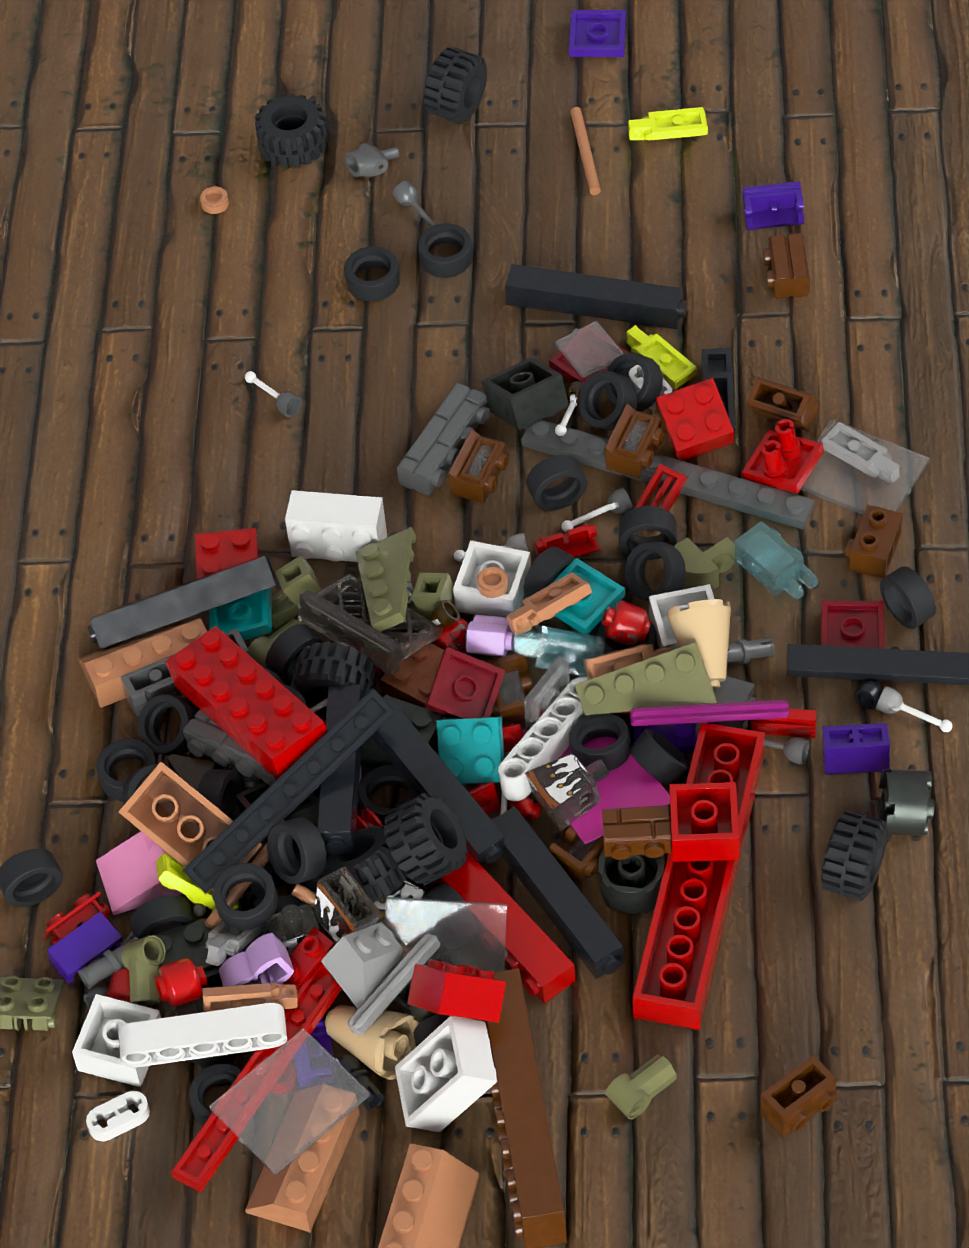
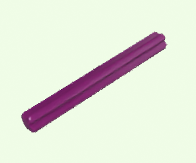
M786 700L641 707L630 710V721L632 726L777 719L786 718L789 715V705Z

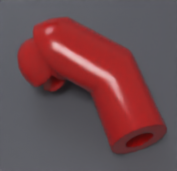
M528 796L520 801L509 800L510 809L516 807L524 819L535 820L541 813L540 805L533 803V800Z

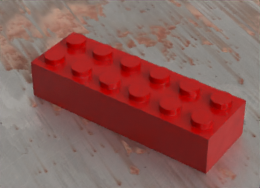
M217 626L165 661L175 687L276 780L328 732L321 718Z

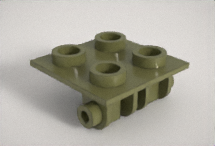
M17 976L0 977V1029L15 1028V1030H20L22 1019L24 1020V1029L27 1031L31 1028V1022L33 1030L49 1031L50 1028H56L57 1015L53 1014L64 985V979H52L49 977L39 979L19 978Z

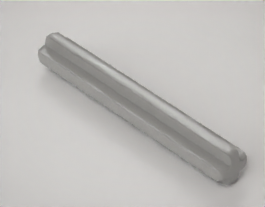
M424 934L348 1020V1026L353 1033L363 1035L412 980L415 963L425 965L440 948V942L435 935Z

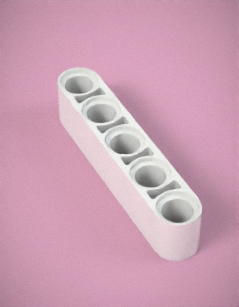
M578 677L572 680L500 763L498 772L504 798L510 801L525 799L535 788L525 773L534 770L540 781L549 770L545 768V765L556 762L569 747V732L573 725L582 718L590 716L585 715L575 688L576 684L587 681V677Z
M265 1003L132 1022L121 1026L118 1030L120 1060L122 1065L126 1067H143L279 1047L287 1042L284 1008L277 1003Z

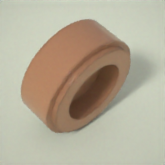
M209 187L200 195L201 207L209 214L221 213L229 205L227 191L221 187Z
M487 567L481 570L477 575L479 593L487 598H497L505 594L508 589V576L506 572L499 567Z

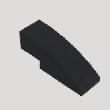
M731 348L702 349V381L714 379L735 431Z

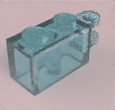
M759 522L734 540L735 561L775 596L785 590L795 599L802 597L804 594L803 589L796 582L797 580H800L811 589L818 585L815 574L803 564L804 557L796 547H791L786 543L777 530L774 528L770 529L764 522Z
M542 626L541 632L530 630L518 636L515 634L513 648H515L517 654L520 653L524 654V656L534 657L535 667L587 677L583 660L603 655L604 638Z

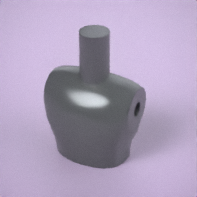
M363 143L354 151L345 154V164L349 172L355 177L378 176L387 170L388 160L399 157V151L396 147L380 151L369 143Z

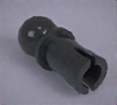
M346 1054L338 1058L335 1064V1071L338 1077L347 1081L346 1088L349 1091L355 1092L368 1111H372L374 1108L371 1102L375 1108H378L383 1103L385 1097L370 1080L369 1071L362 1069L360 1060L354 1055Z

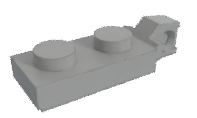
M838 422L820 440L825 451L871 477L876 478L879 476L880 479L891 484L900 477V465L892 461V457L887 454L885 447L841 422Z
M222 921L208 933L205 947L208 949V955L205 963L219 966L224 963L227 955L234 956L236 953L238 954L264 931L265 924L251 930H237Z

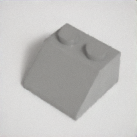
M383 922L343 936L321 962L359 1009L403 959L402 947L395 939L392 931Z

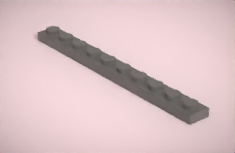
M542 419L534 422L531 427L527 428L521 439L523 447L553 456L570 455L577 459L580 464L647 484L659 464H662L687 477V482L681 490V494L802 530L805 529L815 506V500L657 453H654L650 468H645L640 479L606 469L605 447L609 439L566 427L567 432L565 435L558 436L555 433V427L559 424ZM626 445L625 449L635 452L637 447ZM663 475L657 487L663 485L668 475ZM674 479V481H673V483L671 484L669 490L672 489V487H673V485L675 484V482H676L677 479Z

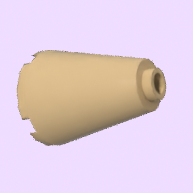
M721 599L689 602V607L683 611H680L679 605L667 611L668 621L679 648L697 642L713 690L720 688V683L726 680L731 616L730 602L727 601L723 604Z
M338 1005L329 1011L325 1019L327 1034L380 1077L388 1080L397 1079L395 1066L416 1048L413 1032L419 1022L415 1021L414 1017L407 1013L384 1010L363 1035L353 1033L348 1026V1020L358 1010L357 1007Z

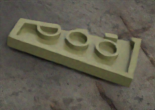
M412 527L355 551L371 625L376 634L405 622L409 595L406 587L407 583H410L411 580L409 565L410 562H413L414 557L412 544L416 542V534Z
M697 642L575 685L585 715L627 712L633 708L718 703Z

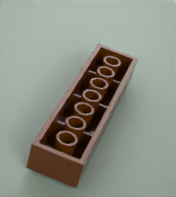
M519 969L495 972V979L506 981L499 1023L484 1020L478 1021H483L486 1024L494 1068L496 1069L497 1082L491 1087L492 1101L497 1119L499 1141L502 1147L505 1175L507 1176L510 1204L513 1210L516 1238L523 1237L525 1248H540L567 1243L564 1208Z

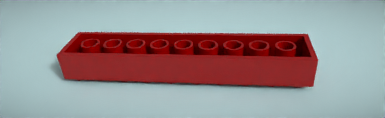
M704 722L700 725L686 784L736 782L739 860L672 862L671 841V853H668L633 994V1018L700 1030L764 760V732Z

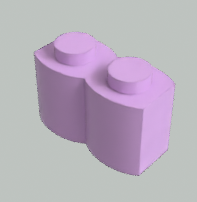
M475 615L473 622L471 621L467 628L466 653L505 657L508 650H513L514 643H518L519 635L517 636L511 632L506 617Z
M269 933L253 941L245 952L238 953L227 959L218 971L223 987L265 983L283 984L291 977L294 969L286 946L273 933Z

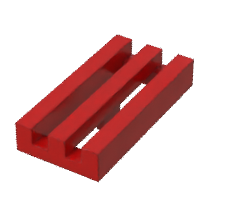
M659 464L634 508L646 506L661 478L666 474L668 476L650 506L659 507L674 479H677L661 506L662 509L670 511L687 482V477Z
M789 709V715L786 718L752 720L751 730L764 732L765 735L815 738L817 711Z

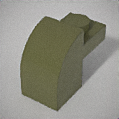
M688 537L674 546L681 553L685 562L686 575L682 586L683 589L710 584L713 590L719 587V573L728 571L735 564V544L728 537L705 552H702Z
M301 555L275 571L282 588L280 592L272 596V625L275 629L300 613L308 620L317 612L321 605L322 592L313 569Z
M419 573L411 596L413 601L407 603L405 620H423L425 626L433 621L432 612L436 605L443 600H448L452 603L454 584L448 573Z

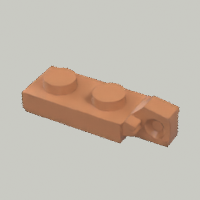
M571 572L521 601V608L506 616L511 632L517 636L528 632L532 626L553 618L556 613L570 605L577 604L582 598L592 593L589 583Z
M642 644L585 659L583 662L587 679L590 680L669 652L671 648L666 647L654 650L652 644Z
M265 983L202 988L203 1012L265 1003H277L282 1005L284 1009L297 1008L298 1004L296 985Z

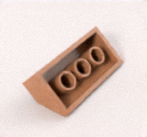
M193 615L79 658L78 661L100 708L126 698L121 676L176 654L205 634L207 630L201 618Z
M162 762L157 765L119 811L123 817L184 867L195 859L233 822L232 819ZM261 843L257 845L240 863H251L263 848V845Z
M325 1085L295 1093L247 1204L246 1213L311 1232L360 1115L356 1094Z
M410 1143L378 1248H459L479 1181V1173L444 1150Z

